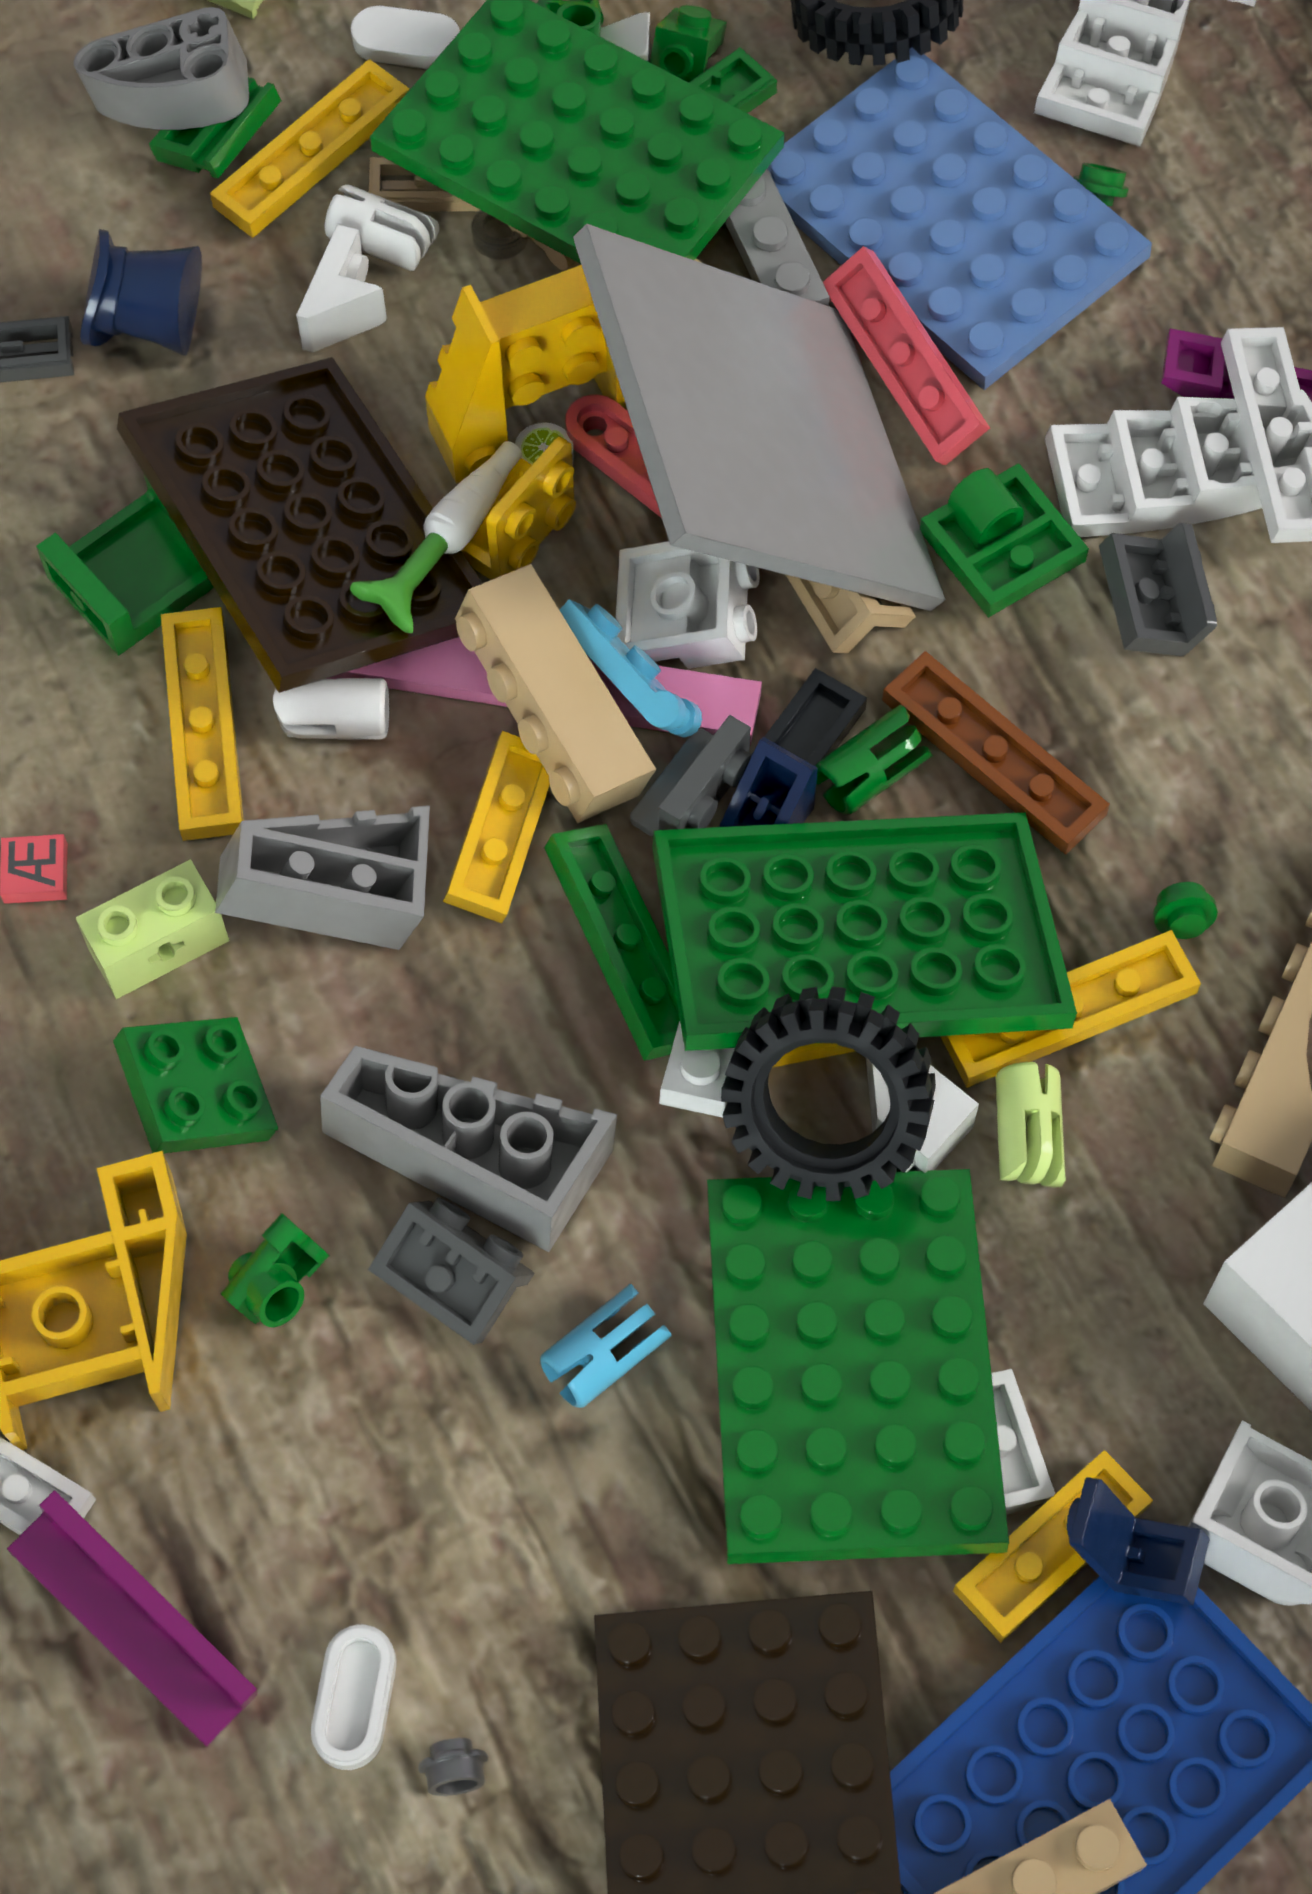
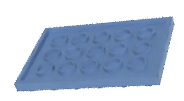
M912 47L909 48L910 60L898 63L895 58L785 142L784 148L769 165L768 170L795 226L840 265L844 264L863 246L874 251L939 351L978 386L986 390L1150 258L1152 243L925 54L920 55Z

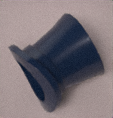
M99 229L80 331L82 344L100 346L108 342L114 335L126 334L159 344L184 356L187 355L191 344L201 285L202 255L199 246L171 250L129 251L127 247L114 246L109 231Z

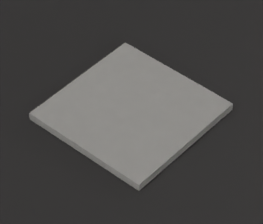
M586 224L573 236L671 546L932 611L945 601L850 330L837 309Z

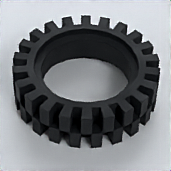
M791 0L792 21L794 30L797 29L799 39L803 43L809 41L810 49L817 54L827 49V58L838 62L844 53L847 52L849 64L861 65L864 55H873V66L886 65L885 54L894 53L899 63L910 60L909 48L913 47L920 55L931 51V41L939 45L944 43L948 39V31L955 32L959 26V17L963 15V0H906L890 6L873 8L854 7L835 0Z
M832 986L828 998H819L817 987L802 989L799 1000L796 1002L792 1001L788 993L775 1000L771 1012L765 1007L754 1016L750 1028L745 1027L738 1039L725 1072L726 1078L721 1091V1102H727L722 1115L725 1127H736L731 1142L738 1153L748 1148L752 1151L748 1166L757 1174L767 1165L774 1169L770 1183L782 1190L789 1178L801 1182L797 1196L808 1199L812 1198L815 1186L826 1187V1201H841L844 1187H851L856 1199L869 1195L872 1181L876 1180L881 1189L893 1183L897 1168L904 1173L913 1163L916 1150H921L926 1138L935 1101L933 1100L936 1088L935 1073H929L932 1059L927 1047L917 1049L919 1033L910 1023L901 1030L897 1026L900 1012L889 1004L881 1014L872 1010L875 997L861 992L858 1003L845 1001L846 988ZM835 1043L851 1048L869 1059L880 1071L888 1087L890 1098L889 1113L884 1122L873 1133L858 1141L844 1144H824L807 1139L792 1130L779 1117L771 1102L768 1080L772 1067L785 1054L808 1044Z

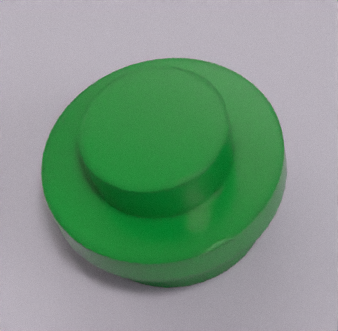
M1082 163L1079 176H1073L1075 180L1107 206H1113L1115 197L1125 198L1128 194L1129 188L1124 186L1127 172L1093 163Z
M1179 882L1166 887L1157 896V905L1153 910L1156 929L1160 933L1172 930L1178 939H1191L1201 935L1215 922L1218 915L1214 898L1206 893L1202 885L1195 882Z

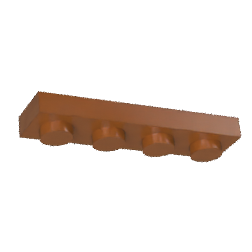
M924 651L883 689L882 701L891 709L900 704L904 706L910 715L908 721L910 725L916 726L924 737L1015 813L1026 812L1029 825L1065 855L1107 816L1110 803L928 652Z

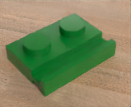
M248 77V105L237 117L205 127L160 130L148 144L156 160L197 173L202 169L208 170L211 177L218 179L281 102L275 85L267 82L264 87L259 86L255 79Z

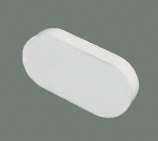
M388 6L366 8L355 16L351 24L353 47L362 58L378 63L428 69L460 32L457 23L446 15Z
M359 1624L344 1628L332 1638L325 1653L311 1725V1738L319 1756L330 1766L341 1770H353L365 1766L377 1755L383 1742L397 1661L395 1651L388 1637L373 1626Z

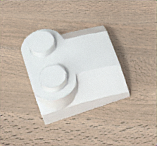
M1242 1420L1188 1527L1202 1529L1210 1538L1204 1561L1205 1565L1277 1604L1286 1606L1298 1604L1311 1605L1312 1461L1250 1428L1251 1425Z

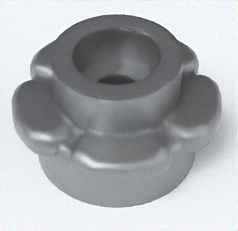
M452 1738L431 1745V1757L423 1759L418 1765L419 1773H425L428 1792L431 1795L453 1796L474 1791L485 1784L483 1766L484 1762L488 1761V1755L483 1750L473 1749L470 1739Z

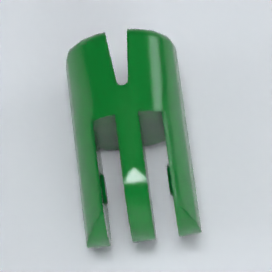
M900 704L814 765L818 768L816 785L827 779L833 782V785L822 796L837 812L844 815L854 813L933 756L928 747H917L922 740V736L916 726L910 725L900 728L910 719V715L904 706Z

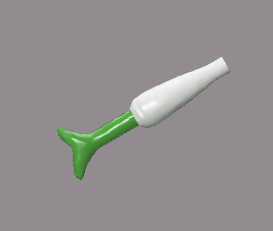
M503 442L490 459L463 479L432 509L424 523L425 539L398 573L393 577L383 580L353 582L350 586L352 595L362 601L381 605L392 623L405 633H413L411 599L414 590L444 553H456L471 541L494 504L509 472L522 457L520 448L513 442Z

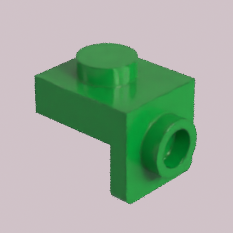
M684 5L679 8L675 7L656 26L650 63L689 83L706 71L708 58L723 44L727 21L712 18V13L709 10L699 6Z

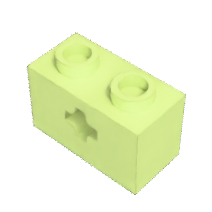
M191 859L76 917L88 950L116 999L229 942L222 915L215 913L216 902Z

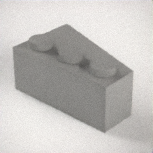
M430 806L411 807L408 813L377 816L375 810L357 811L352 818L320 820L318 815L241 821L220 856L215 913L400 950L424 917Z

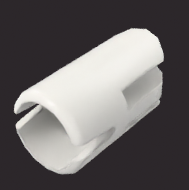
M352 185L341 186L339 191L343 192L345 196L336 194L331 200L324 225L326 236L331 239L337 224L358 229L362 252L409 271L415 270L420 259L424 257L429 246L433 244L439 233L438 221L429 215Z
M382 678L322 679L280 693L275 688L273 695L275 712L281 729L288 737L300 739L383 740L388 734L389 690L387 682Z

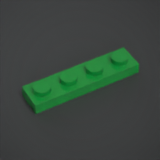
M607 824L552 834L544 849L643 1060L647 1061L670 1055L680 1022L670 956Z

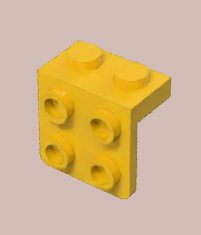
M557 437L533 464L528 463L522 458L519 459L509 472L494 504L476 534L461 550L472 568L493 580L530 565L538 553L539 544L553 529L558 531L568 523L576 507V501L574 500L572 444L562 437Z

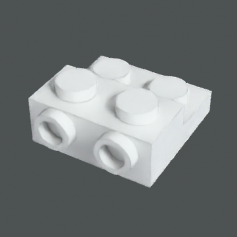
M669 541L622 549L619 552L615 618L621 625L622 630L617 636L629 649L634 645L639 647L654 662L680 658L688 669L745 660V642L754 641L757 637V621L752 607L747 604L748 589L756 588L759 584V568L671 546Z

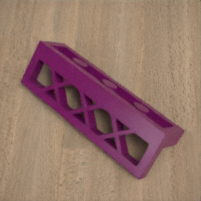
M54 1490L39 1505L42 1514L7 1548L8 1552L207 1748L257 1696V1688Z

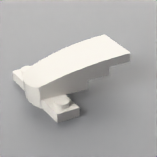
M1080 0L1078 12L1059 43L1056 61L1037 96L1034 113L1141 146L1165 87L1180 41L1190 0ZM1227 0V1L1240 2V3H1243V4L1250 5V6H1253V7H1254L1257 0Z
M1284 327L1227 329L1221 341V346L1235 399L1177 397L1171 410H1113L1107 424L1050 425L1045 436V443L1061 515L1079 537L1108 536L1111 533L1129 534L1174 528L1178 523L1197 524L1244 514L1262 508L1271 543L1312 541V402L1304 390H1300Z

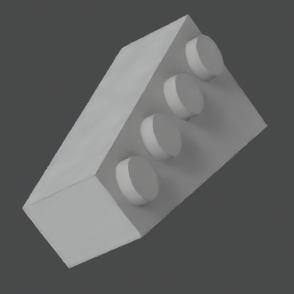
M354 1046L320 1095L322 1133L547 1252H550L611 1155L614 1147L617 1114L595 1108L593 1114L563 1107V1100L536 1093L535 1099L502 1091L497 1089L496 1082L474 1076L471 1082L441 1075L438 1074V1068L435 1066L359 1046Z

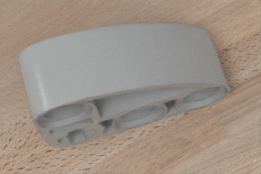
M208 7L94 40L78 51L73 62L97 111L118 122L136 127L157 130H182L214 125L237 117L244 111L249 101L247 59L225 12L220 8Z

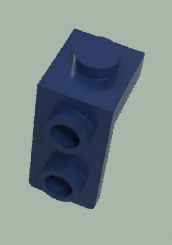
M1087 1477L1084 1481L1081 1496L1072 1502L1067 1517L1069 1543L1074 1550L1115 1592L1193 1606L1210 1538L1202 1529L1135 1518L1101 1479Z

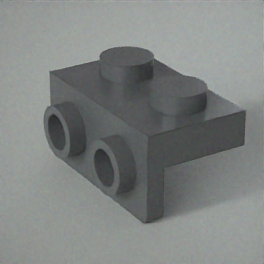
M1178 523L1162 539L1111 533L1099 545L1124 650L1184 657L1217 627L1215 607L1211 599L1201 553L1198 549L1192 524Z
M729 715L714 735L703 728H699L696 733L687 739L630 814L631 824L653 837L654 830L706 828L716 813L718 802L731 786L736 787L739 784L752 757V754L749 753L751 727Z

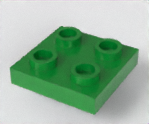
M1019 463L998 475L989 468L979 469L971 473L954 488L947 504L922 517L920 522V530L924 538L988 618L1086 562L1089 551L1087 545Z
M238 1017L123 1027L113 1040L152 1153L163 1151V1154L264 1142L269 1141L279 1129Z

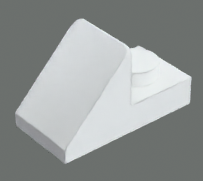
M337 224L296 315L303 350L316 352L380 326L387 319L382 288L365 282L369 261L368 257L362 254L358 229Z

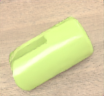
M1036 1062L1010 1064L1000 1069L995 1077L1000 1180H1017L1020 1183L1031 1185L1040 1183L1045 1187L1052 1188L1062 1187L1066 1181L1061 1077L1059 1070L1052 1065L1045 1064V1078L1040 1079Z

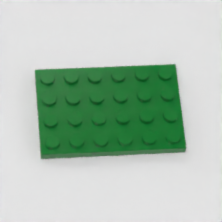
M486 0L370 135V142L374 153L581 264L573 236L586 224L695 260L784 148V132L531 0Z
M1026 812L654 830L652 850L685 1051L735 1048L745 1027L750 1028L754 1016L765 1007L771 1012L775 1000L788 993L792 1001L796 1002L799 1000L802 989L817 987L819 998H828L832 986L846 988L845 1001L858 1003L861 992L874 996L872 1010L881 1014L889 1004L900 1012L897 1026L902 1030L911 1023L919 1033V1037L1073 1028L1077 1011Z
M970 1169L929 1170L926 1173L923 1171L896 1172L894 1182L883 1189L880 1188L876 1180L872 1181L870 1192L867 1196L855 1199L851 1187H844L841 1201H826V1187L815 1186L811 1199L797 1196L801 1182L791 1178L788 1179L783 1190L770 1183L772 1177L707 1179L727 1564L1007 1553L1009 1536Z

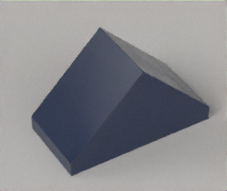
M766 737L761 738L719 827L804 823L814 809L818 768Z

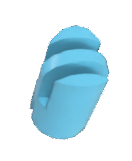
M632 1284L627 1285L542 1353L540 1357L542 1370L550 1383L576 1366H582L583 1370L559 1393L569 1404L576 1408L585 1407L672 1336L667 1327L663 1325L649 1337L634 1346L618 1362L616 1361L611 1351L655 1315L648 1304L637 1310L604 1338L600 1339L593 1332L605 1321L615 1316L620 1309L638 1295L637 1290Z

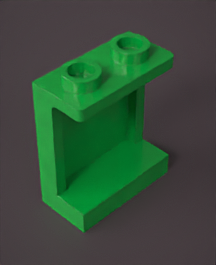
M145 475L148 488L145 494L72 545L68 546L56 532L36 545L47 578L118 656L162 625L161 614L181 612L214 588Z

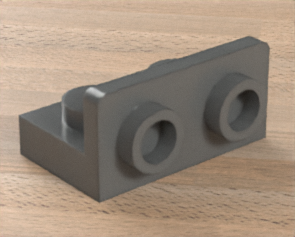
M436 1198L435 1202L420 1201L409 1203L368 1270L473 1345L483 1343L516 1288L528 1285L535 1273L520 1263L523 1254L514 1245L495 1235H489L486 1239L467 1226L470 1221L469 1215L453 1203L442 1198Z

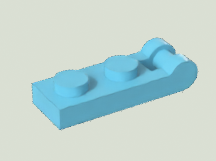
M570 599L559 609L585 653L650 724L680 737L692 736L698 731L702 723V712L698 705L687 699L680 698L665 689L655 678L661 672L659 666L639 647L634 645L629 649L619 639L617 635L621 632L622 627L610 613L598 604L589 609Z

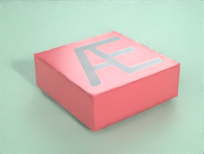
M64 834L1 838L0 896L4 904L67 900L68 844Z

